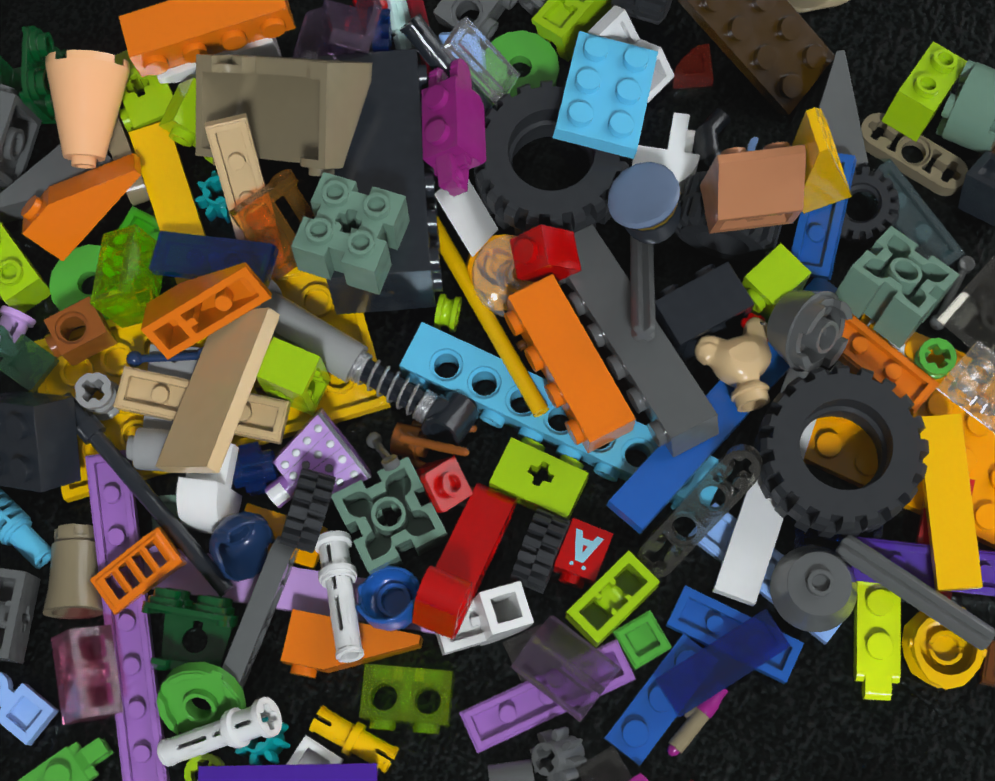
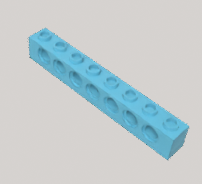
M421 322L399 365L402 377L406 379L410 377L409 383L414 386L419 383V389L426 392V390L430 389L442 395L447 392H458L465 395L475 404L478 412L481 413L479 417L484 422L497 428H502L505 424L519 431L517 435L521 439L527 437L540 444L541 442L557 449L555 453L559 457L566 455L595 466L594 472L613 482H616L618 478L627 481L639 468L631 466L626 461L625 455L629 451H642L648 458L659 447L652 438L648 426L635 421L631 432L611 441L604 449H596L587 453L582 443L576 445L567 430L556 431L549 425L548 422L553 416L564 415L567 417L561 406L555 408L549 400L544 388L548 384L546 379L528 371L549 410L539 417H534L531 411L517 413L511 408V404L515 399L523 396L501 358ZM444 363H452L459 368L458 372L450 378L440 377L436 373L438 367ZM482 380H489L496 385L495 391L486 396L477 394L473 388L476 383ZM710 456L670 500L672 503L671 508L686 517L694 518L696 514L704 517L729 464Z

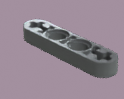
M281 536L276 538L268 553L222 669L235 677L242 689L248 679L298 555L299 549L279 544Z

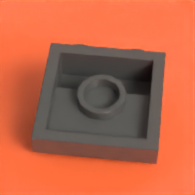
M0 84V187L5 190L26 172L42 121L17 96L18 91L16 89Z

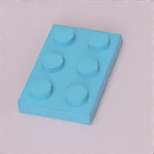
M579 31L553 138L634 159L638 149L658 51Z

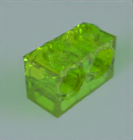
M137 224L104 233L90 304L122 328L142 323L146 304L160 295L167 253L165 247Z
M365 664L359 717L363 720H370L369 728L395 731L396 723L414 724L413 732L439 734L440 726L450 727L454 673L453 671ZM385 686L394 688L397 693L395 705L388 710L377 709L374 704V696L377 690ZM426 690H434L441 697L439 709L432 714L421 713L417 707L419 695Z

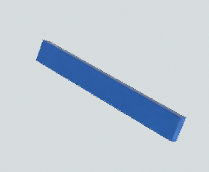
M814 278L804 290L831 291L835 293L838 288L826 279ZM768 342L772 354L771 362L767 370L760 377V381L767 383L771 390L791 367ZM720 380L706 395L718 414V435L674 458L665 445L658 447L607 503V507L641 534L750 413L737 411L735 402H732L730 399L731 393L735 389Z

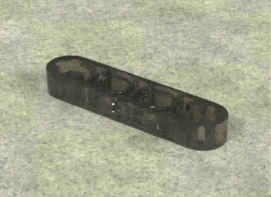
M746 444L731 447L644 540L637 553V559L656 578L665 577L671 573L756 483L763 465L761 454L757 449ZM733 458L738 461H742L744 458L751 461L749 466L751 473L749 474L744 470L741 471L734 478L731 485L726 478L734 468L735 462ZM709 486L718 487L725 495V502L718 507L705 504L701 496L702 490ZM678 517H689L696 523L697 532L689 537L679 535L674 529V520ZM668 539L673 545L668 549L664 562L661 560L656 563L651 562L649 559L651 551L655 553L659 551Z

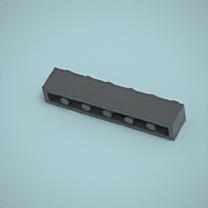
M593 224L574 233L582 271L558 281L559 286L564 284L568 290L567 300L577 317L583 315L589 325L586 326V330L594 346L597 349L603 346L609 355L606 358V362L615 379L618 381L623 378L628 385L627 396L637 413L644 411L650 420L647 426L655 443L659 447L665 445L674 458L718 435V414L657 321L655 337L650 342L645 340L637 342L632 338L630 280Z

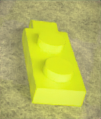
M856 581L854 681L862 682L863 699L890 701L892 683L899 684L901 677V598L879 583Z

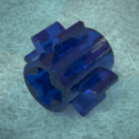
M258 441L238 445L240 455L237 456L233 476L235 488L246 487V492L250 496L266 493L264 489L267 488L268 483L279 477L278 468L273 463L275 457L273 450L263 451L262 445H259Z

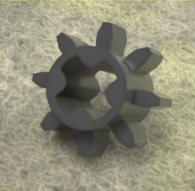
M566 726L538 733L537 736L540 743L530 749L535 773L538 772L543 776H547L548 781H570L577 779L579 773L576 768L582 763L587 762V759L584 757L583 740L569 735V729Z

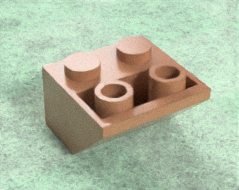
M776 142L765 146L763 150L746 151L744 147H733L717 155L700 184L709 234L792 224L803 211L805 145L789 146L788 142Z

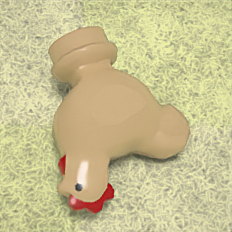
M754 313L748 314L747 318L741 320L742 336L728 340L713 335L702 336L694 347L696 359L702 365L710 366L722 382L735 389L731 393L730 399L732 402H735L738 412L754 411L766 406L771 401L768 394L770 390L769 385L760 381V377L769 367L772 357L767 338L768 324L763 316H758Z

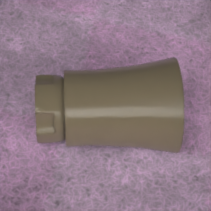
M63 524L54 530V543L51 544L48 591L43 609L45 616L59 619H83L103 615L101 595L90 581L98 573L92 525Z

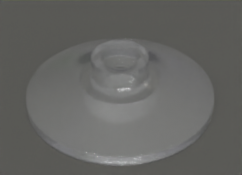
M515 235L501 236L488 242L477 254L472 269L473 286L479 300L494 314L504 317V313L508 312L507 296L535 283L525 280L517 282L512 276L515 265L510 239L516 237Z

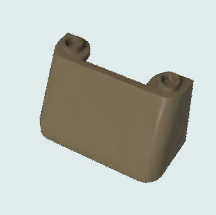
M196 54L195 156L213 157L205 130V122L246 113L259 159L300 163L301 167L309 168L310 176H322L323 172L334 175L335 169L343 168L372 81V63L256 55Z

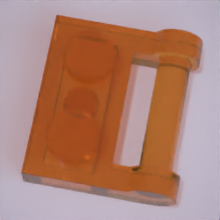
M285 169L272 177L270 183L229 211V214L259 259L276 281L297 267L291 249L296 235L275 204V201L284 196L300 222H302L304 216L312 219L315 218L314 212L296 186L298 180L291 169Z

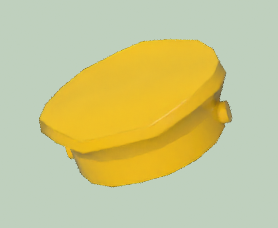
M921 611L904 626L902 648L910 672L938 689L948 690L964 686L981 667L984 657H986L987 648L979 650Z

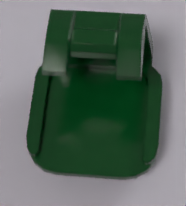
M34 25L23 26L22 65L18 68H12L0 56V84L16 89L18 91L17 96L42 121L41 124H56L45 61L46 56L52 52H56L55 59L66 58V51L54 47L53 38L49 32L44 33Z
M155 587L154 594L149 595L148 601H143L141 610L143 613H165L162 654L160 657L151 658L153 668L169 672L187 662H206L222 667L234 627H237L239 615H235L236 608L232 607L233 599L198 594L197 603H193L194 601L190 600L191 591ZM195 621L203 622L202 630L207 635V645L198 653L190 652L184 645V636L189 629L194 628Z

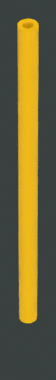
M437 217L441 255L533 416L539 417L549 410L546 402L482 291L471 284L467 265L440 218Z

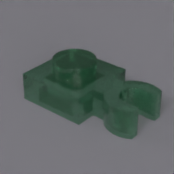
M0 325V357H3L0 362V371L28 391L36 392L59 360L24 334L14 343L11 333L4 326Z

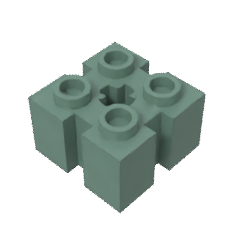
M323 172L311 199L315 218L303 217L291 245L297 268L300 271L331 280L334 271L344 273L347 285L380 295L392 265L388 247L398 250L410 221L406 196L373 186L370 194L365 195L358 192L356 181Z
M890 226L874 243L871 250H867L851 266L835 294L839 300L849 305L854 316L860 318L865 314L875 321L876 324L872 329L900 349L914 334L920 324L938 307L960 274L933 255L928 260L915 251L918 244L893 226Z
M409 457L400 460V465L394 470L385 471L382 469L378 471L381 482L366 489L362 480L331 496L350 534L358 530L362 534V537L353 542L370 575L388 565L395 567L402 565L403 562L399 554L413 547L418 556L449 540L432 502L421 507L418 501L426 497V493ZM393 510L394 515L401 513V516L397 518V524L393 526H388V524L385 526L381 525L385 521L384 513Z

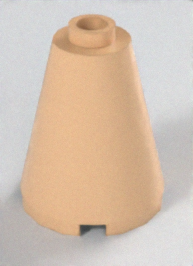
M66 50V58L55 59L56 52L49 53L46 56L45 66L63 158L71 160V166L75 168H96L97 162H102L106 159L130 74L129 61L123 59L122 65L115 63V55L92 50Z

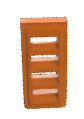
M156 527L93 576L90 581L113 614L117 615L186 565L187 562L161 527ZM154 545L167 561L161 567L149 551ZM140 555L153 572L149 577H146L135 561ZM126 565L140 583L135 588L131 586L121 572V569ZM111 576L115 577L126 593L121 599L117 597L106 581Z

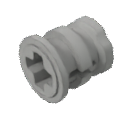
M100 372L86 373L78 379L75 384V399L90 416L95 415L99 420L105 421L115 417L120 412V410L113 407L119 386L110 381L106 375ZM97 391L104 393L103 398L100 400L92 397Z

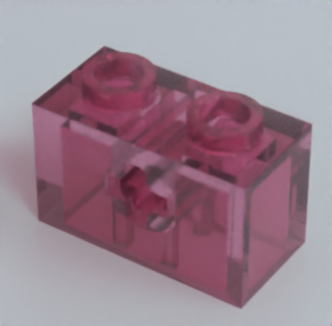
M111 624L69 629L51 638L62 724L105 719L122 713L123 705Z

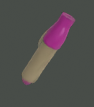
M716 683L710 692L703 697L698 696L684 714L686 717L685 722L668 742L667 751L670 756L682 754L705 723L715 714L722 699L728 693L722 685Z

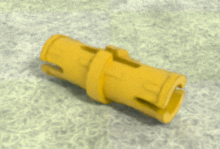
M322 705L317 712L318 718L329 723L331 726L314 718L309 731L315 732L341 746L342 753L349 757L353 753L368 763H377L378 768L386 773L391 766V761L377 752L394 760L399 747L393 746L366 731V725L361 722H357L355 725Z

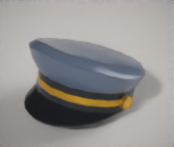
M654 162L637 163L623 170L613 181L608 192V208L612 218L624 226L634 239L642 243L656 244L665 241L675 232L680 220L681 207L679 197L681 192L678 180L670 169Z

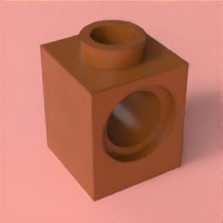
M90 296L44 319L50 334L44 336L50 350L56 358L63 356L72 366L117 344L104 315ZM85 326V332L80 339L69 341L70 334L75 328Z

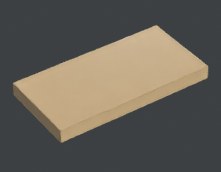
M269 307L252 309L207 337L155 467L167 473L220 472L280 314Z

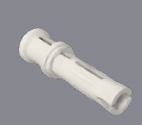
M336 530L319 535L315 551L319 553L321 563L318 580L327 589L330 620L336 650L335 658L339 662L350 663L364 657L353 584L357 578V569L351 564L349 548L352 546L351 535L345 531Z
M269 697L259 698L254 701L252 706L242 710L235 707L225 711L218 721L197 727L171 738L160 740L157 746L159 760L163 765L169 767L225 746L240 749L249 745L252 739L261 736L272 738L281 731L282 717L280 710ZM268 717V721L262 722V718ZM205 738H206V740H204V741H201V742H199V743L193 744V742H196V741H199V740H202V739H205Z

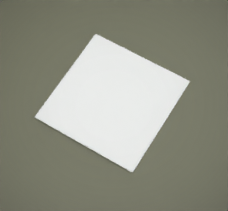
M468 179V191L453 197L449 195L448 191L440 188L434 195L473 257L497 232L498 227Z

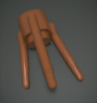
M415 419L412 421V424L398 422L391 437V454L401 456L402 459L409 457L413 467L416 468L426 463L419 459V457L426 458L429 449L461 456L469 455L467 448L426 439L421 430L422 423ZM473 425L469 432H476L477 426Z

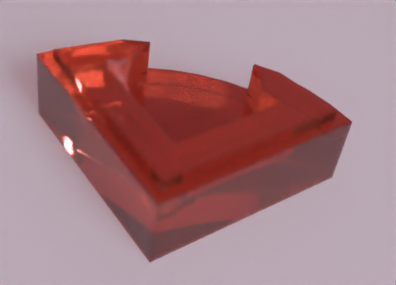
M709 44L694 47L679 62L674 72L673 89L712 86L714 79Z

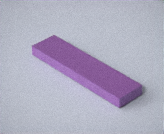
M616 639L459 713L476 752L480 753L628 684L636 678Z

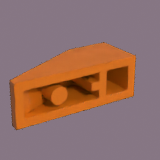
M132 153L49 186L40 197L34 195L28 200L21 212V216H23L22 234L61 261H64L141 176L140 157Z
M244 262L181 282L148 302L145 308L141 331L169 360L271 299L272 293L250 266Z
M293 609L280 661L291 665V674L316 678L317 671L331 673L422 648L423 638L417 634L398 630L390 632L373 628L369 624L359 623L364 657L355 662L342 663L335 658L336 650L330 616Z

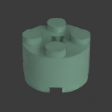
M968 60L958 80L960 84L955 94H950L941 114L942 119L936 134L942 136L943 139L983 155L987 150L991 152L995 146V69L979 62Z

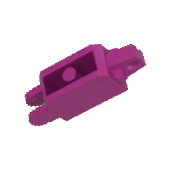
M462 58L451 61L450 78L441 68L430 71L429 87L421 90L423 160L433 167L435 176H438L439 187L448 191L449 195L453 197L468 191L469 170L486 162L484 104L480 96L472 90L471 71L467 62L462 60Z

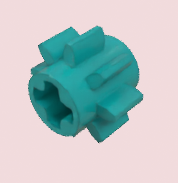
M214 170L211 174L212 177L208 178L205 182L198 181L197 184L203 195L195 198V202L198 208H207L205 215L209 221H213L217 216L224 218L227 223H230L231 218L220 179Z
M268 717L262 718V722L268 721ZM282 722L279 734L272 738H267L265 742L257 743L258 738L252 739L249 745L236 749V754L243 757L250 755V765H262L264 758L274 764H278V755L282 752L283 748L286 749L291 746V744L285 741L283 734L289 728L288 724Z

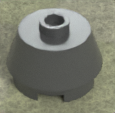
M791 291L778 301L770 315L767 325L768 342L795 371L810 372L821 365L830 368L839 359L848 343V339L842 337L845 328V319H852V311L847 303L839 300L838 296L831 291Z
M802 546L788 552L779 560L771 576L770 593L776 610L789 624L803 631L824 632L842 624L853 611L857 600V582L849 564L834 551L821 546Z

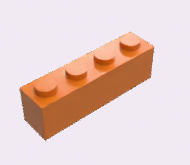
M168 0L119 16L129 58L141 77L160 75L170 68L185 63H196V54L214 55L226 50H238L248 43L264 38H276L284 34V32L296 28L288 0Z
M551 274L507 296L508 312L504 313L505 320L513 335L521 334L528 348L524 349V353L532 369L535 372L541 370L548 384L544 388L552 405L555 408L561 406L569 420L565 422V426L573 442L576 445L582 443L587 453H590L631 432L636 418L554 275Z

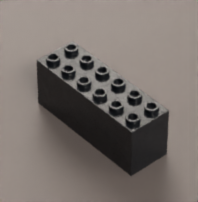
M417 49L318 56V59L372 63V81L343 168L335 169L334 175L356 181L358 192L365 195L370 194L373 186L406 196L410 220L398 250L388 247L392 265L380 295L347 285L344 273L334 271L331 280L326 279L336 315L436 307L435 292L443 291L439 260L440 240L437 228L438 208L437 198L434 195L436 193L434 183L436 178L433 167L423 160L421 90L428 88L427 66L418 64Z

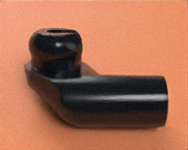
M716 108L695 130L694 153L700 155L699 160H702L703 164L707 167H711L716 156L722 152L718 148L717 135L730 123L729 116L720 108Z

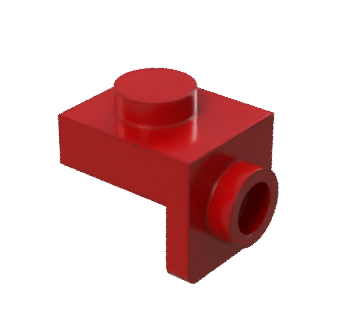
M455 456L425 463L415 470L429 501L432 502L437 513L448 511L473 494Z

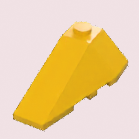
M814 107L806 110L792 145H805L806 149L803 213L852 197L822 109Z

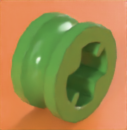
M931 338L925 341L915 353L914 364L934 380L941 379L955 366L957 360L956 350L945 339ZM929 350H933L935 355L944 356L945 360L940 364L942 368H938L935 362L928 363L926 361V358L931 353Z

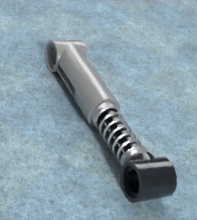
M255 273L270 290L272 298L254 309L269 307L280 314L273 333L274 337L320 356L327 372L347 383L351 379L358 386L366 384L367 391L374 389L376 390L377 397L384 395L387 403L394 401L397 409L404 407L407 415L413 413V419L422 423L421 430L426 439L456 446L461 444L479 415L477 407L469 398L458 392H447L444 395L437 396V394H434L429 389L426 392L419 389V383L416 386L409 383L410 377L404 380L399 377L400 371L394 374L389 371L390 365L384 368L379 365L380 360L374 362L372 354L367 353V346L285 298L273 280L263 274Z

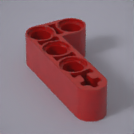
M477 483L474 487L473 494L469 497L436 567L429 566L414 603L412 623L452 640L455 639L510 523L518 498L481 483Z

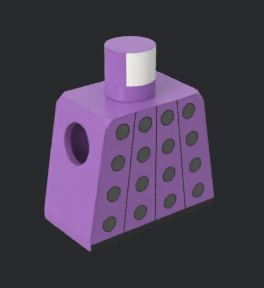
M320 408L274 457L273 463L282 475L266 486L264 490L271 501L278 508H281L293 498L302 467L336 477L332 494L360 480L362 482L371 477V470L323 408Z

